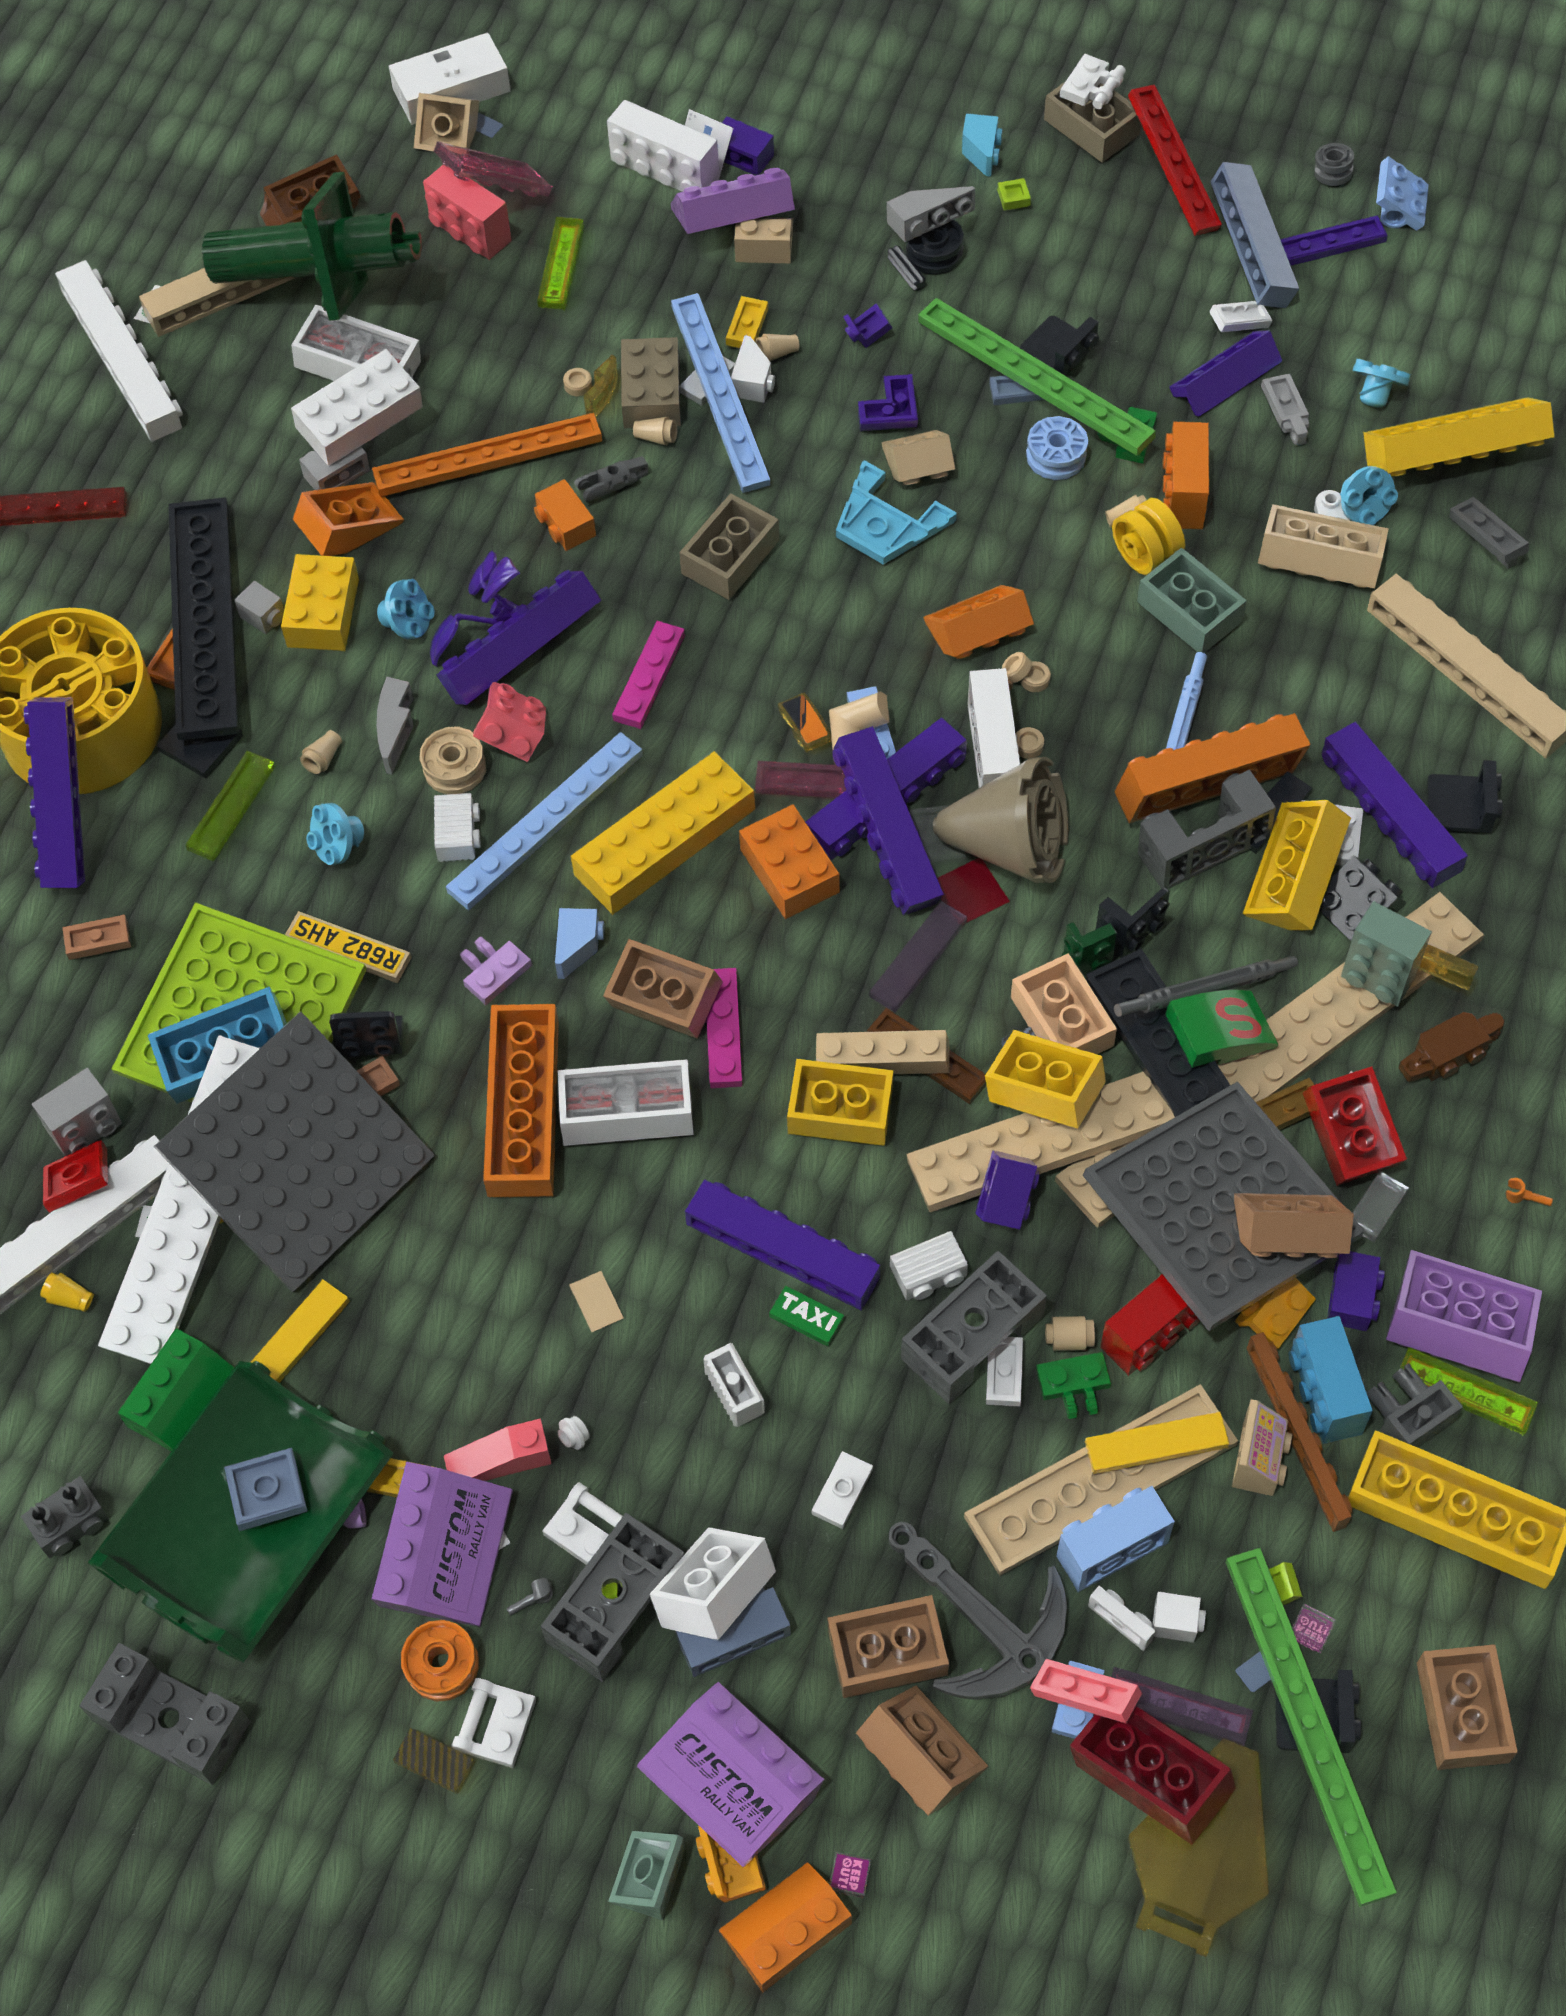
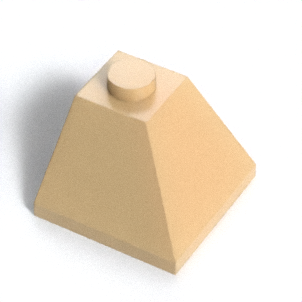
M419 93L414 148L467 156L477 128L479 100Z

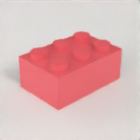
M448 163L443 164L423 181L429 212L428 217L432 224L450 233L455 240L465 243L474 253L481 254L490 260L512 241L507 205L504 200Z

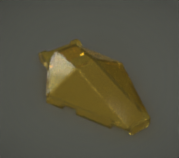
M1225 1738L1209 1754L1231 1768L1236 1790L1194 1844L1191 1845L1149 1815L1128 1836L1145 1901L1136 1928L1145 1932L1148 1928L1195 1948V1953L1207 1957L1217 1929L1269 1894L1258 1752ZM1155 1906L1204 1926L1202 1935L1153 1915Z

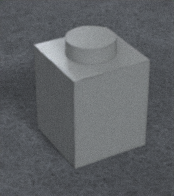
M253 581L235 599L240 618L264 634H267L273 627L278 626L283 619L284 608L281 598L256 581Z

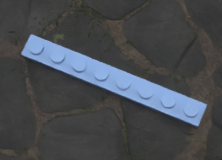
M696 293L671 300L672 310L742 493L770 486L768 472L699 294Z
M623 733L617 734L446 886L447 893L469 911L643 756L642 749Z

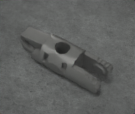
M643 456L619 461L581 476L574 483L577 489H586L582 496L586 502L627 487L648 475V463Z

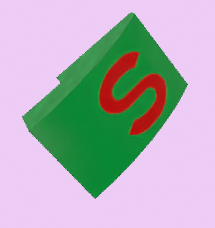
M1213 991L1169 1002L1166 1016L1192 1068L1216 1060L1221 1065L1278 1047V1042L1252 991Z

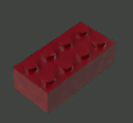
M1137 1706L1132 1711L1127 1723L1095 1714L1070 1744L1077 1767L1191 1845L1194 1844L1236 1790L1231 1768Z

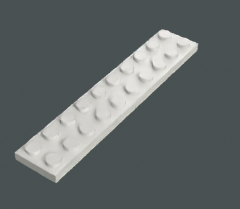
M218 1036L189 1113L260 1048ZM168 1164L98 1344L101 1348L149 1364L153 1362L175 1328L179 1329L221 1219L170 1164Z

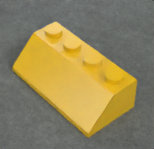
M1328 800L1282 802L1243 914L1246 917L1287 930H1312L1351 817Z

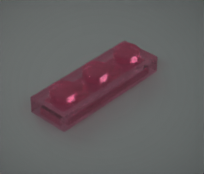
M758 761L755 792L761 794L837 798L846 791L844 784L845 775L842 768L837 767V765Z

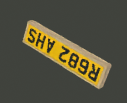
M299 911L285 934L286 936L363 963L367 967L366 972L395 983L399 982L412 958L408 951Z

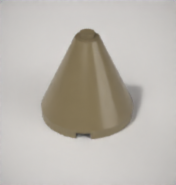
M1047 757L1030 758L942 809L933 820L934 834L942 842L1038 884L1055 882L1059 878L1065 863V859H1058L1059 845H1068V811L1060 774L1051 773L1048 766H1053V761Z

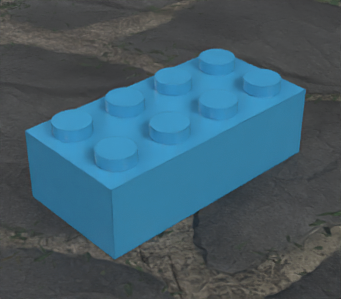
M267 987L150 1033L148 1038L166 1091L178 1104L195 1097L218 1036L261 1048L287 1023L277 997L271 988Z

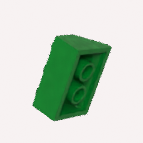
M175 1328L118 1411V1414L126 1427L172 1451L234 1367L203 1342Z

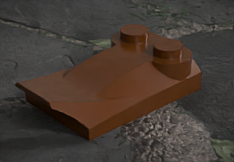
M336 154L263 187L265 196L260 216L265 225H284L289 222L302 221L303 209L335 172H345L352 208L354 209L358 205L359 198H361L360 193L338 155Z

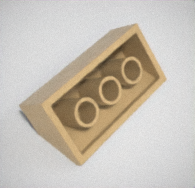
M1272 504L1258 564L1265 565L1271 569L1281 568L1294 571L1299 575H1313L1323 577L1332 582L1341 581L1351 583L1360 588L1370 587L1375 589L1389 529Z

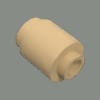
M1085 1316L1052 1317L1051 1324H1045L1046 1344H1052L1053 1351L1086 1350V1347H1094V1321L1085 1320Z

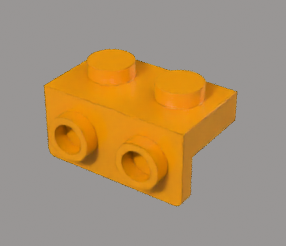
M1294 1278L1241 1311L1235 1322L1240 1327L1249 1326L1256 1334L1264 1332L1267 1341H1272L1276 1349H1279L1316 1298L1297 1278Z
M698 1825L700 1836L696 1837V1844L701 1858L707 1859L710 1872L705 1873V1879L711 1895L716 1894L719 1900L726 1903L766 1890L757 1855L747 1865L742 1867Z

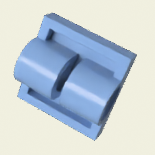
M1389 156L1381 162L1376 201L1382 207L1380 220L1383 225L1389 228H1400L1407 224L1417 231L1425 223L1429 184Z

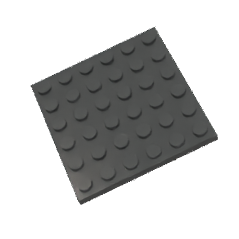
M301 1011L153 1146L291 1292L295 1291L435 1156Z
M1238 1081L1089 1166L1082 1175L1208 1331L1327 1259L1318 1256L1317 1253H1305L1304 1257H1290L1285 1255L1284 1252H1272L1271 1256L1268 1257L1255 1256L1240 1242L1234 1193L1332 1195L1336 1199L1337 1197ZM1354 1217L1351 1243L1361 1238L1365 1232Z

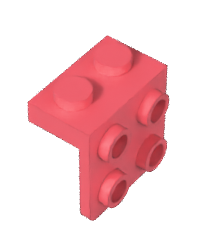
M493 682L489 688L487 708L474 729L473 737L528 762L544 735L546 707L537 698L532 696L526 697L516 692L508 684Z

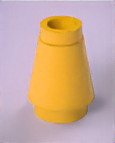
M51 1272L42 1286L40 1296L46 1299V1303L86 1312L92 1303L94 1294L63 1273L55 1274Z

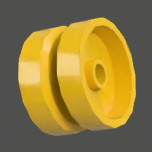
M1149 498L1136 506L1134 511L1129 510L1113 521V538L1118 550L1130 567L1140 574H1149L1181 547L1185 549V538L1178 520L1167 505L1159 499Z

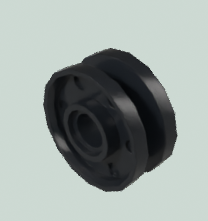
M954 219L907 241L906 255L922 273L937 275L951 271L958 266L963 257L964 233L961 225Z

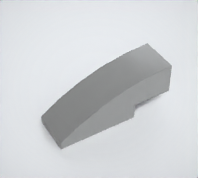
M386 677L380 694L376 726L378 744L387 774L392 775L414 725L409 709L413 701L410 683L391 677Z

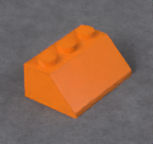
M1005 585L997 586L923 617L925 624L943 653L956 659L971 655L973 653L972 650L977 647L987 648L999 643V638L1006 635L1009 637L1020 635L1026 631V627L1034 624L1024 590Z
M807 1862L720 1928L719 1932L758 1987L764 1992L852 1924V1915L827 1881Z

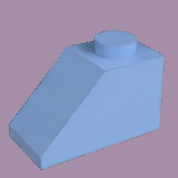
M559 908L555 957L558 979H565L598 952V940H604V921H599L597 909Z

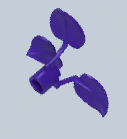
M491 550L476 569L470 580L468 592L474 596L482 587L484 589L482 602L488 603L492 598L496 599L490 609L493 619L460 613L455 614V616L448 615L432 638L430 658L434 666L438 667V659L454 637L460 620L494 625L500 621L504 623L512 617L510 612L518 607V605L497 593L509 581L520 574L510 558L503 557L496 565L497 556Z

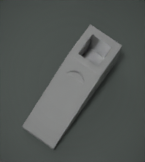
M970 186L909 191L887 201V223L904 242H907L974 211L975 188Z

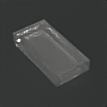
M1379 1171L1352 1212L1354 1219L1365 1230L1362 1236L1373 1242L1376 1241L1409 1187L1382 1171Z

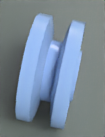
M1055 416L1038 421L1030 429L1026 458L1028 465L1035 473L1043 478L1061 480L1077 475L1084 467L1087 456L1088 437L1086 431L1079 423L1070 418Z

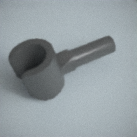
M547 1578L534 1580L531 1583L533 1594L527 1595L525 1598L507 1607L509 1615L511 1616L534 1603L543 1604L551 1601L553 1597L551 1582H548Z

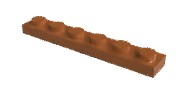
M1264 1332L1250 1337L1247 1346L1249 1356L1276 1412L1288 1420L1286 1432L1292 1433L1291 1444L1333 1532L1344 1529L1352 1517L1351 1503L1345 1494L1341 1495L1336 1485V1472L1330 1463L1326 1464L1321 1454V1441L1316 1432L1311 1433L1306 1422L1308 1420L1306 1409L1300 1401H1296L1292 1393L1293 1384L1291 1378L1286 1371L1282 1372L1277 1362L1279 1356L1274 1343L1267 1341Z

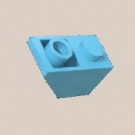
M966 114L962 154L985 176H991L993 165L998 166L999 149L995 147L996 145H1001L1003 129L998 128L997 116Z

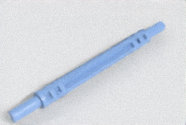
M1197 652L1195 654L1190 675L1186 676L1166 749L1173 748L1175 750L1186 745L1203 685L1202 674L1207 660L1205 653Z

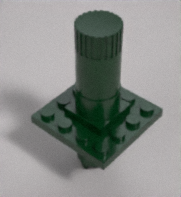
M335 172L330 176L303 209L302 221L289 222L284 225L207 232L204 235L202 244V258L205 271L210 281L215 284L290 276L294 278L315 276L316 282L321 285V304L323 310L327 311L329 321L341 319L368 282V270L404 267L406 261L413 263L419 260L422 251L420 231L405 232L403 221L397 212L354 216L345 172Z

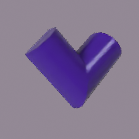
M912 374L884 376L886 399L858 401L860 431L914 428L918 425Z

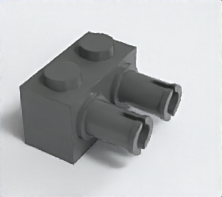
M1408 1363L1404 1366V1370L1400 1368L1392 1378L1403 1388L1412 1399L1411 1401L1401 1405L1385 1386L1384 1382L1378 1383V1388L1375 1386L1367 1392V1396L1385 1418L1380 1430L1381 1433L1418 1447L1456 1421L1463 1406L1441 1380L1428 1387L1414 1371L1411 1364Z
M81 1476L70 1483H66V1486H62L60 1490L42 1502L36 1503V1506L31 1507L29 1511L21 1515L22 1520L49 1559L55 1555L59 1556L66 1553L72 1548L75 1541L84 1535L94 1534L109 1519Z

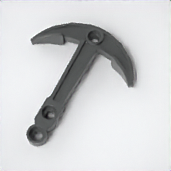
M898 1522L890 1528V1547L898 1553H904L905 1562L930 1586L937 1587L1003 1656L1000 1662L986 1672L982 1668H978L961 1676L935 1679L933 1688L955 1697L978 1700L1004 1697L1031 1684L1045 1660H1053L1064 1636L1067 1602L1065 1590L1055 1566L1048 1567L1047 1591L1039 1611L1040 1619L1030 1633L1025 1634L951 1568L950 1562L926 1538L917 1537L916 1530L911 1524ZM904 1535L908 1537L909 1542L905 1545H900L897 1543L896 1538ZM929 1559L934 1563V1566L930 1569H925L921 1566V1562ZM1030 1657L1034 1659L1036 1664L1028 1668L1023 1665L1022 1660Z

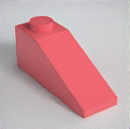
M541 1418L505 1427L444 1455L448 1471L483 1481L552 1464Z

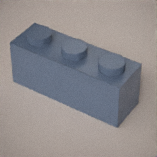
M773 1587L767 1590L762 1588L719 1640L675 1631L677 1641L693 1678L791 1635L789 1621Z

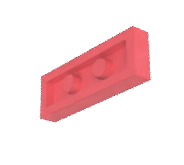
M1049 1659L1045 1660L1030 1687L1036 1697L1123 1723H1127L1142 1695L1139 1686Z

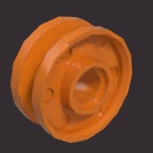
M446 1620L429 1621L417 1627L407 1637L401 1651V1668L411 1687L423 1698L436 1702L448 1701L464 1694L474 1683L479 1670V1654L469 1634L458 1624ZM437 1655H448L445 1665L441 1667L432 1666L433 1659Z

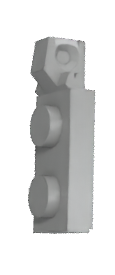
M1284 374L1263 379L1261 388L1280 428H1282L1284 433L1290 432V438L1295 446L1306 444L1309 413L1291 375Z

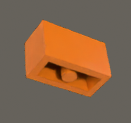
M565 479L535 493L536 507H534L536 517L541 523L545 522L547 524L551 538L555 543L560 542L565 551L596 536L593 516Z

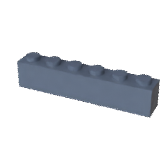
M1223 162L1212 178L1211 185L1257 305L1286 308L1299 290V286L1251 165Z

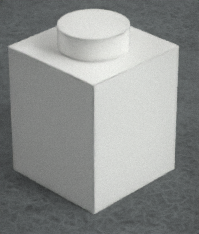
M1158 1592L1154 1604L1152 1628L1155 1630L1154 1637L1194 1643L1197 1631L1203 1632L1206 1611L1199 1610L1201 1598Z

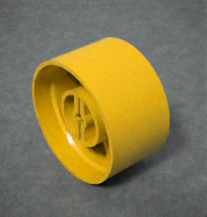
M58 608L31 615L11 626L0 636V747L9 765L17 775L28 782V771L32 768L31 756H28L26 752V740L30 735L29 725H26L24 722V708L27 706V702L35 697H73L79 794H87L109 788L129 777L143 765L151 755L159 739L162 726V711L139 646L127 628L112 617L94 610ZM135 681L131 694H125L123 690L113 688Z

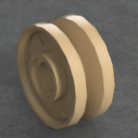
M445 727L437 730L425 739L420 748L419 760L426 781L438 792L447 795L465 793L476 787L486 773V758L482 744L479 739L473 737V732L468 729Z

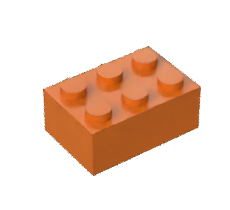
M1173 422L1172 433H1166L1165 451L1169 452L1163 453V469H1165V474H1168L1163 476L1162 491L1165 493L1163 503L1173 512L1182 529H1203L1209 495L1208 423Z
M794 804L739 830L741 852L785 919L840 893L839 872Z

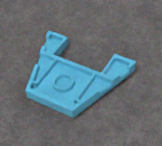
M864 460L860 466L859 475L853 484L849 501L846 502L837 525L836 538L884 565L956 521L957 513L937 501H934L919 520H916L872 495L885 480V472Z

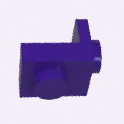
M877 303L855 320L849 314L843 317L848 324L845 331L854 343L859 340L865 348L893 328Z

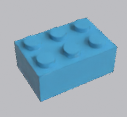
M1340 1316L1300 1325L1288 1355L1293 1371L1298 1370L1302 1381L1299 1382L1301 1397L1304 1402H1309L1312 1411L1310 1423L1313 1431L1316 1434H1320L1323 1444L1362 1435L1373 1410Z

